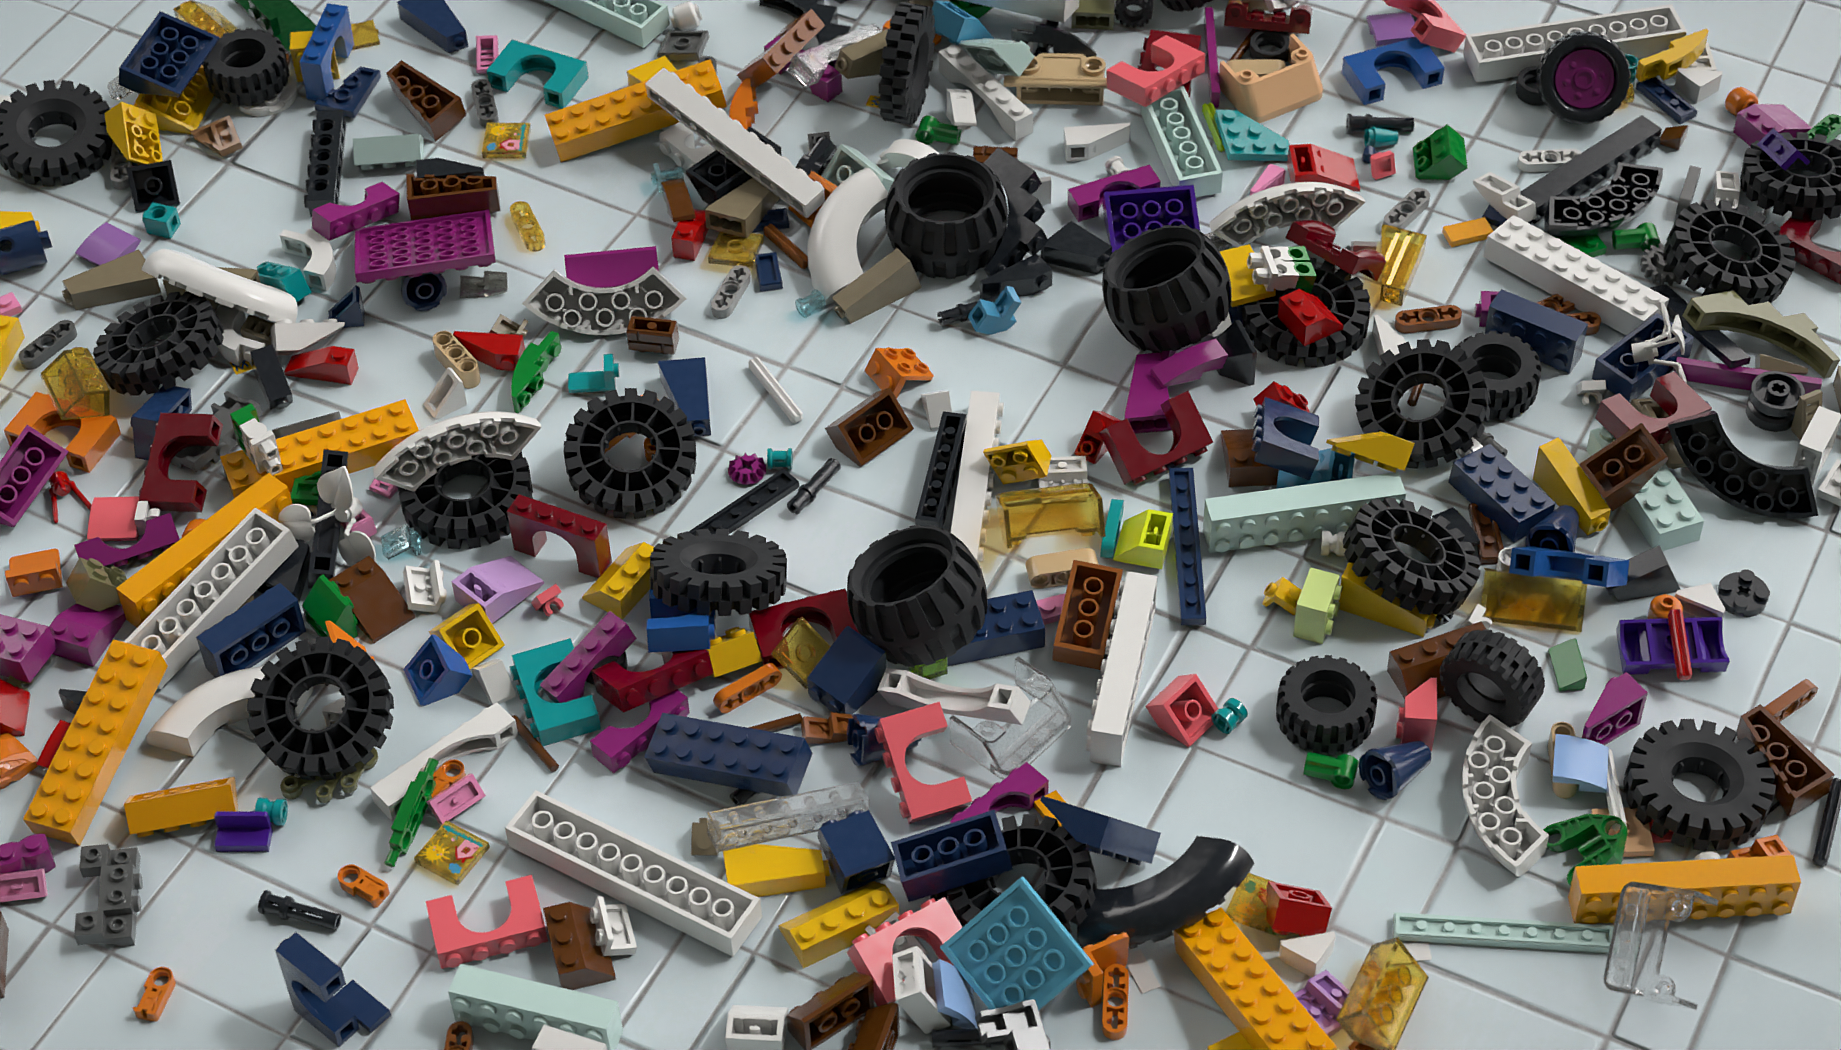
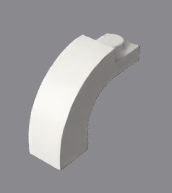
M899 139L895 140L889 149L880 154V159L876 165L883 171L895 167L906 168L916 158L920 159L931 153H940L919 141Z
M284 229L280 234L283 251L310 259L303 269L308 286L328 291L336 277V264L329 241L311 229H307L305 234Z
M220 304L215 311L224 329L222 345L217 346L219 353L227 361L240 366L243 360L251 363L250 351L265 347V343L239 336L240 329L246 320L244 312L236 309L235 306L231 308Z

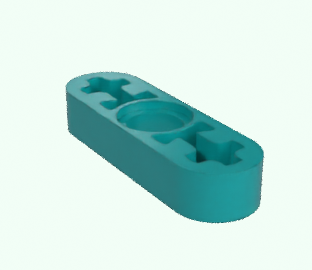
M1111 499L1101 544L1100 557L1113 559L1123 517L1124 500Z

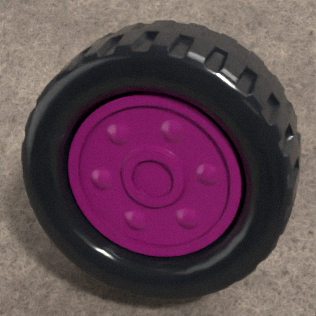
M1576 31L1556 39L1550 47H1547L1544 55L1541 56L1536 70L1537 90L1544 105L1560 119L1575 124H1592L1593 122L1604 120L1607 116H1611L1622 105L1621 103L1626 98L1627 91L1630 88L1631 72L1624 52L1608 37L1591 31Z

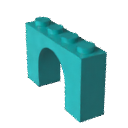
M512 39L486 70L491 88L507 93L516 81L526 73L545 71L553 74L543 87L545 104L561 109L566 108L589 78L587 61Z
M571 638L512 655L513 666H509L513 681L518 680L519 685H516L520 700L525 699L526 702L523 704L525 716L533 721V723L529 724L534 738H539L542 746L601 730L599 713L592 695L564 703H551L538 696L542 689L540 684L574 649Z

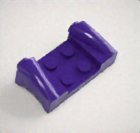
M1722 617L1684 618L1691 668H1699L1700 672H1726L1730 661L1723 643ZM1668 618L1619 620L1616 634L1623 674L1626 672L1629 675L1649 674L1650 669L1676 668Z

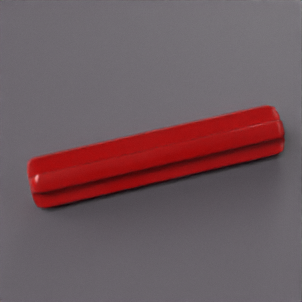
M1671 609L1668 613V621L1677 678L1679 680H1689L1692 676V668L1683 612L1681 609Z

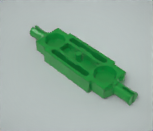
M428 758L424 771H419L415 782H410L391 829L393 833L389 840L390 851L384 861L385 865L389 867H395L399 854H407L427 810L428 804L426 802L432 798L431 795L436 786L433 774L439 764L433 758Z

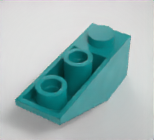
M269 261L257 266L260 283L289 293L296 299V302L312 293L299 268Z

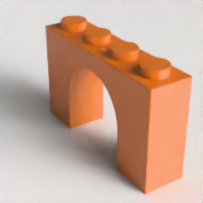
M37 391L4 429L9 446H12L26 425L43 435L60 426L79 428L78 434L65 448L69 451L66 457L70 467L88 473L92 471L121 435L116 417Z

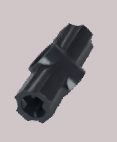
M826 137L820 138L809 154H804L800 158L796 168L804 170L807 176H809L811 171L822 176L825 165L837 151V146Z

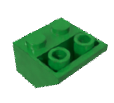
M1448 124L1413 146L1415 176L1418 180H1451L1468 169L1464 138Z
M324 575L319 576L302 604L306 622L320 637H329L325 624L329 620L352 638L357 637L356 625H358V621L352 613V609H354L352 601L348 596L343 597L334 581L330 582Z

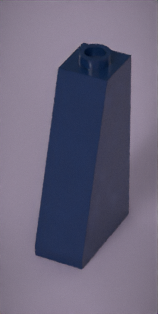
M444 0L397 1L401 21L450 54L469 47L466 30Z
M705 357L658 361L660 381L668 398L674 402V410L681 408L685 413L687 424L691 423L695 437L711 435Z

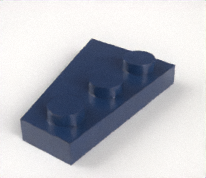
M360 66L343 80V85L336 90H330L327 93L328 97L323 101L318 100L315 102V110H343L344 116L355 118L380 80V70Z

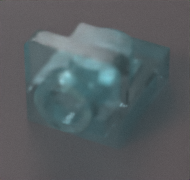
M658 163L653 164L654 172L650 173L653 186L657 185L659 194L663 193L661 182L680 178L684 180L682 167L660 171Z
M406 524L381 536L382 552L388 560L407 550H410L416 556L421 554V537L417 531H413Z

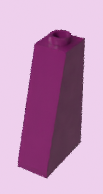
M1160 353L1136 355L1124 419H1128L1135 434L1172 431L1160 406L1170 399L1168 388H1161L1150 372L1152 367L1162 362Z

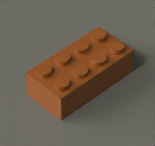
M1073 560L1053 645L1052 661L1101 670L1102 660L1105 659L1107 639L1110 637L1111 621L1114 619L1115 604L1119 596L1123 569Z

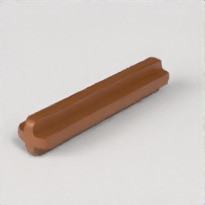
M773 224L764 227V235L801 269L808 267V256Z

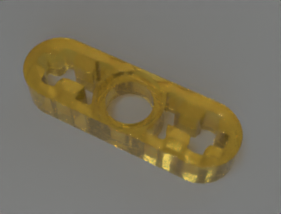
M524 201L513 203L510 206L511 219L525 247L533 252L542 250L546 245L545 236L530 205ZM526 224H532V225H533L531 228H523V227H522V226H524V225H526Z

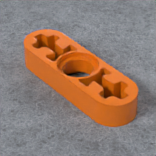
M773 663L765 664L718 691L713 698V703L722 713H728L776 686L782 678V673Z
M1121 964L1110 965L1104 971L1102 1032L1105 1037L1111 1040H1119L1127 1033L1129 972ZM1114 975H1119V988L1113 987ZM1112 997H1119L1123 1000V1004L1117 1007L1111 1006L1108 1000ZM1112 1016H1118L1117 1029H1112Z

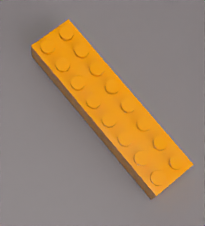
M711 59L673 71L686 85L690 84L701 96H706L715 107H727L724 93ZM649 80L545 114L561 162L677 124L680 121L647 97L645 83Z
M406 399L276 439L283 470L273 476L288 486L289 492H292L294 479L305 475L310 476L315 472L321 471L324 450L348 452V474L375 466L396 445L419 431ZM243 450L220 456L233 498H236L267 474L266 471L260 474Z
M267 473L119 585L116 590L126 620L138 628L254 508L259 509L280 523L278 520L279 513L285 507L293 504L288 486L270 473Z
M112 640L23 818L33 833L45 834L49 838L78 846L81 845L168 667L159 651Z
M1794 855L1575 866L1568 900L1573 923L1620 924L1622 922L1634 921L1645 923L1652 920L1675 921L1677 919L1690 918L1700 920L1709 917L1729 918L1746 915L1755 917L1765 914L1784 915L1792 911L1801 885V879Z
M1222 907L1206 913V917L1190 927L1185 924L1174 930L1175 951L1254 1050H1337V1046Z

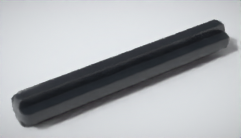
M1833 778L1828 793L1812 860L1815 865L1822 867L1826 866L1829 860L1841 808V779Z

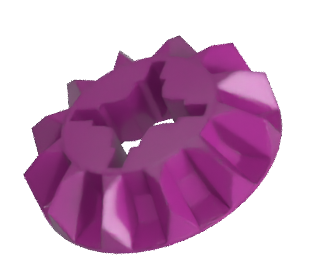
M745 452L743 456L736 455L734 460L729 461L728 474L734 482L749 485L759 482L765 476L767 469L763 457L758 458L755 453L748 456ZM743 465H746L747 467L751 466V470H748L747 468L743 469Z

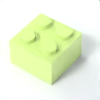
M1310 567L1296 606L1293 637L1323 644L1325 636L1331 635L1334 621H1332L1333 616L1337 617L1340 609V602H1337L1340 599L1343 587L1339 585L1340 575Z

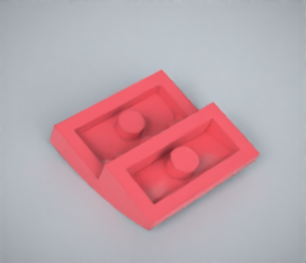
M139 496L94 497L89 516L87 539L99 537L103 542L138 541L139 533L134 518Z

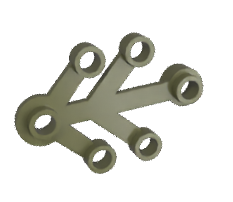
M374 747L371 750L374 757L367 764L364 765L361 761L355 764L357 771L341 779V787L345 793L354 792L358 787L357 782L363 771L372 769L376 765L378 752ZM341 771L336 773V779L327 780L324 785L316 789V796L319 802L327 803L332 799V793L343 774ZM292 775L286 776L280 784L282 795L286 799H296L302 794L303 787L322 779L320 776H316L315 781Z

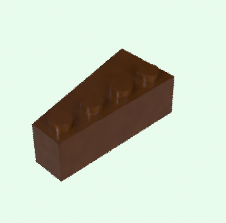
M401 60L386 73L392 91L435 141L440 139L466 116L461 97Z
M406 174L407 203L411 221L489 210L490 213L501 211L496 176H467L465 179H459L456 175H447L445 179L434 178V175L415 178L414 174Z
M1761 704L1741 715L1736 730V737L1739 741L1744 737L1748 738L1755 744L1753 753L1762 751L1768 759L1766 768H1772L1775 776L1773 785H1776L1775 797L1788 817H1791L1829 793L1835 774Z

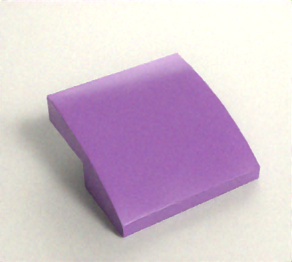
M1408 12L1368 15L1366 18L1370 34L1374 36L1376 46L1389 45L1415 38V35L1410 31L1415 22Z
M106 222L94 230L75 253L82 259L99 266L134 252L141 240Z
M1327 970L1310 978L1305 988L1294 993V996L1329 1038L1350 1023L1366 1006Z

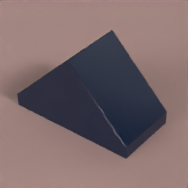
M355 285L328 311V319H337V322H344L345 326L343 328L364 326L365 309L359 286Z

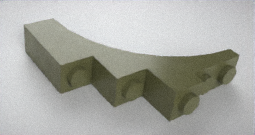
M1735 291L1691 298L1683 314V317L1696 331H1732L1760 338L1777 345L1800 358L1823 378L1831 377L1840 361V358L1816 334L1818 327L1805 313L1782 316L1770 302L1747 305Z

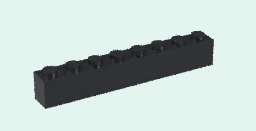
M1641 115L1520 191V195L1535 202L1536 218L1533 219L1532 223L1535 224L1545 219L1549 196L1569 197L1579 195L1580 197L1582 193L1593 189L1604 179L1610 178L1616 172L1618 162L1630 164L1634 160L1640 159L1648 151L1657 148L1661 141L1662 128Z

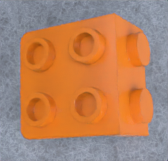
M875 348L864 370L881 390L890 388L896 399L906 380H932L934 377L929 367L922 363L916 356V353L909 348Z
M54 548L13 556L9 559L10 570L5 571V577L13 597L63 587L58 549Z
M1127 933L1114 934L1105 941L1082 948L1094 964L1076 979V987L1080 997L1086 999L1091 1008L1101 1004L1102 982L1105 969L1113 964L1127 965L1129 949Z

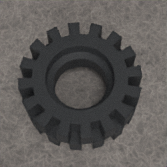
M1116 0L1114 10L1116 20H1120L1121 25L1126 23L1128 28L1130 25H1133V28H1137L1138 24L1140 27H1143L1144 23L1147 25L1149 19H1152L1153 0ZM1130 5H1136L1141 7L1142 9L1133 11L1129 10L1126 7Z

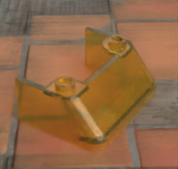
M1091 483L1010 491L996 495L1002 540L1007 549L1012 548V545L1023 543L1022 540L1026 539L1027 535L1075 529L1076 532L1081 533V536L1095 535V532H1098L1100 537H1106L1102 497Z

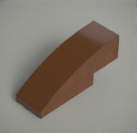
M683 178L661 182L663 198L667 204L668 214L672 221L679 222L695 219L693 205Z

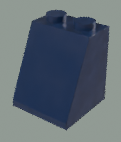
M847 626L807 677L809 696L814 701L825 705L832 713L853 715L878 692V687L887 668L886 652Z
M860 810L848 814L845 819L840 821L832 819L821 825L817 837L841 894L862 887L872 881H879L891 876L895 857L869 810L862 813Z

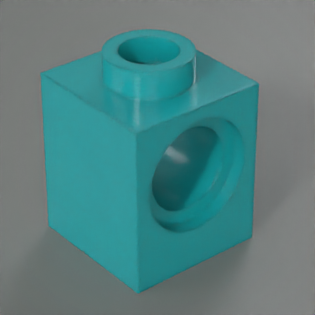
M152 202L142 216L146 233L171 239L181 225L177 208Z

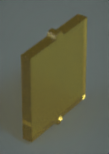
M373 20L351 24L354 39L352 50L380 45L379 30L375 28Z

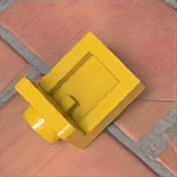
M1282 577L1275 583H1269L1263 593L1265 598L1262 605L1267 607L1275 602L1294 616L1302 590Z

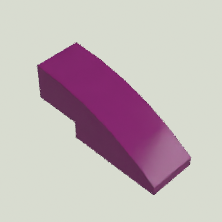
M1212 339L1172 355L1152 367L1150 372L1161 388L1199 380L1204 372L1223 368L1228 354L1217 339Z

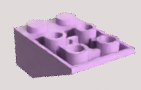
M512 556L470 567L451 581L455 601L463 607L468 604L479 603L492 624L544 584L542 579Z

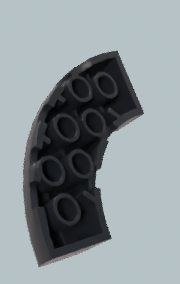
M1618 162L1611 183L1607 187L1603 186L1591 192L1588 197L1580 198L1579 195L1569 197L1549 196L1544 220V232L1558 238L1587 237L1609 232L1625 225L1638 217L1651 204L1659 190L1663 168Z
M1715 411L1680 418L1668 423L1674 445L1687 468L1701 484L1723 501L1741 510L1765 517L1797 519L1819 516L1808 467L1804 465L1773 466L1755 461L1744 455L1726 435L1720 423L1718 413Z
M1196 836L1186 852L1160 873L1133 885L1094 890L1095 899L1092 907L1085 908L1087 917L1079 926L1077 925L1079 945L1081 948H1084L1087 945H1095L1105 941L1111 935L1127 933L1129 949H1134L1148 940L1152 939L1153 943L1173 936L1172 931L1185 924L1188 927L1194 925L1207 916L1205 913L1207 910L1215 907L1217 904L1220 906L1226 901L1224 896L1233 887H1239L1253 867L1254 861L1245 849L1232 841Z

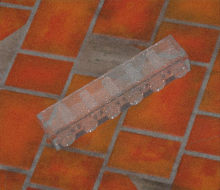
M854 782L707 812V834L716 851L721 852L817 832L826 821L832 819L840 821L845 819L848 814L858 810L861 813L868 811L869 797L860 783Z

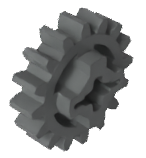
M1662 243L1659 244V248L1652 245L1650 250L1644 251V255L1641 257L1640 271L1645 272V278L1652 277L1651 282L1660 281V285H1664V282H1667L1669 286H1672L1673 282L1681 284L1682 279L1679 280L1673 272L1676 266H1669L1666 259L1668 253L1665 252V247Z

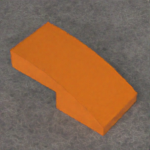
M1772 835L1756 839L1750 847L1732 850L1726 858L1792 854L1778 835Z

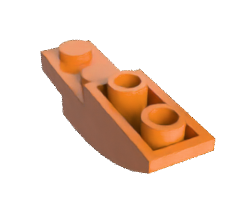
M746 78L735 92L729 112V117L739 121L744 129L752 127L751 124L755 123L754 114H759L758 103L753 101L757 100L756 88L751 87L750 78Z

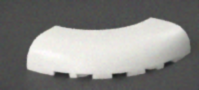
M864 168L843 181L823 203L812 225L808 241V270H810L815 294L822 307L833 303L832 297L864 273L857 255V235L861 227L871 217L885 209L888 192L880 179L870 168Z
M1322 182L1289 183L1259 191L1236 202L1212 219L1209 225L1212 233L1232 245L1240 247L1265 235V230L1276 226L1279 229L1291 226L1293 221H1321L1330 225L1335 230L1366 202L1358 193L1333 184Z
M161 249L147 257L142 266V271L158 279H161L163 276V279L169 281V284L198 296H205L219 304L231 308L235 306L236 309L251 315L255 312V314L273 322L291 320V323H296L298 306L296 299L289 293L227 272L191 255L170 249Z
M654 267L632 282L609 288H595L578 284L554 269L522 304L540 318L560 328L589 335H611L626 333L631 316L662 319L674 311L687 298Z
M496 411L476 412L448 418L421 429L396 445L375 465L373 469L374 477L377 480L414 492L423 482L436 474V469L447 463H450L451 466L470 460L472 455L484 454L485 457H497L513 461L541 429V425L537 419L528 416Z
M263 666L238 670L219 676L184 695L153 725L146 735L147 744L194 757L202 745L215 734L214 731L226 723L229 726L250 717L247 712L248 698H254L255 696L250 689L255 678L262 680L265 676L260 671ZM316 686L305 691L297 701L298 706L295 707L296 717L301 713Z
M1489 715L1473 735V739L1466 751L1462 773L1464 802L1472 826L1482 843L1504 867L1519 877L1525 874L1545 854L1549 834L1543 831L1527 812L1522 810L1519 803L1520 798L1516 779L1522 768L1528 763L1532 743Z

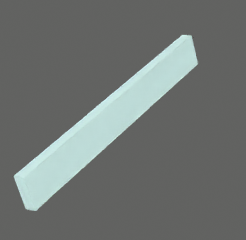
M1396 912L1393 915V941L1615 954L1616 951L1615 925Z

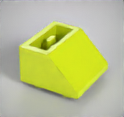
M1148 509L1123 521L1113 561L1162 569L1172 534L1173 513Z

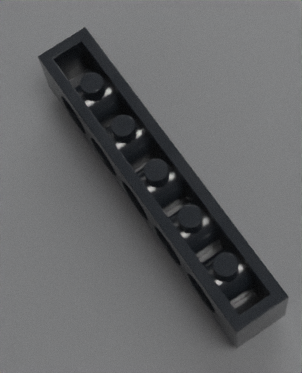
M343 110L317 111L316 120L312 121L314 135H311V146L313 149L309 150L311 164L307 166L309 179L306 180V191L308 195H304V206L309 208L310 217H312V210L327 203L339 205L346 136V121Z
M944 411L942 413L915 517V525H935L943 530L963 450L967 422L966 414Z

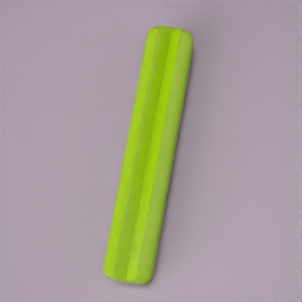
M1210 102L1208 104L1204 103L1202 105L1203 115L1218 151L1223 152L1225 149L1214 118L1215 107Z

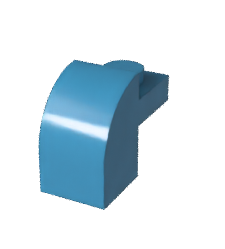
M1006 286L995 302L979 299L969 313L968 318L976 332L990 335L1003 332L1017 322L1013 314L1022 302L1014 287Z

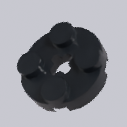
M1744 569L1741 572H1734L1723 577L1719 582L1717 595L1726 609L1725 611L1734 615L1737 612L1743 613V617H1752L1764 611L1770 591L1764 581L1755 576L1754 572ZM1744 592L1748 594V597H1745L1744 595L1739 596L1738 593Z

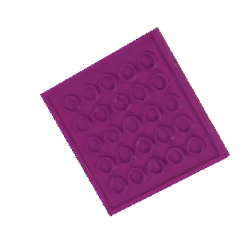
M489 210L364 227L355 230L356 283L370 284L378 279L391 281L398 279L399 276L418 277L422 273L427 272L440 274L448 269L461 271L468 269L469 266L488 267L492 263H496Z

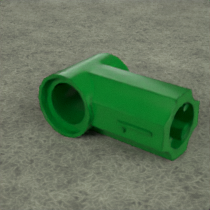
M926 115L921 119L915 137L919 142L926 145L932 144L934 141L959 145L962 129H957V126L940 123L934 116Z
M1651 222L1642 223L1636 229L1612 231V246L1614 250L1641 248L1644 252L1645 250H1650L1652 245L1659 248L1661 243L1656 226Z
M1308 752L1303 775L1330 780L1336 788L1346 790L1354 785L1359 761L1348 754H1342L1334 758Z

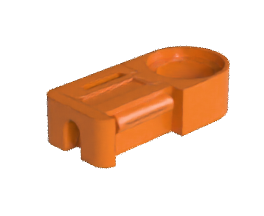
M455 759L448 760L434 772L433 780L436 782V786L431 795L432 798L466 776L465 768L461 761ZM451 769L460 770L457 776L450 777L446 775Z
M346 865L338 872L337 877L340 887L352 896L358 895L372 903L373 908H377L390 894L386 882L356 865ZM349 874H356L358 876L354 882L347 883L343 881Z
M158 967L150 972L144 984L145 992L138 1007H133L137 1018L152 1022L159 1020L176 985L174 975L169 968ZM161 976L169 977V981L164 985L158 986L154 984L156 979Z

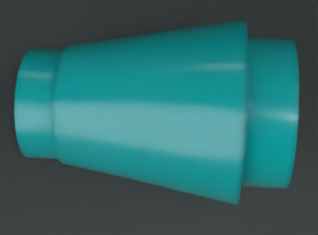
M1371 127L1364 132V144L1366 147L1379 148L1398 143L1397 131Z

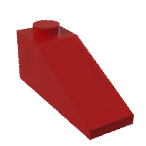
M694 209L695 219L678 222L671 237L674 258L696 260L709 231L706 228L705 210Z
M454 331L453 333L454 337L477 361L497 370L514 371L519 358L525 350L523 335Z
M329 346L291 356L284 374L285 376L352 385L359 367L355 349Z

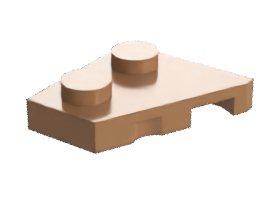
M230 115L191 131L194 140L222 157L243 148Z

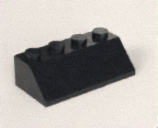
M752 127L746 129L748 132L755 133L764 144L771 145L775 152L782 157L779 145ZM715 150L686 170V175L701 199L708 205L713 204L753 178L718 150Z

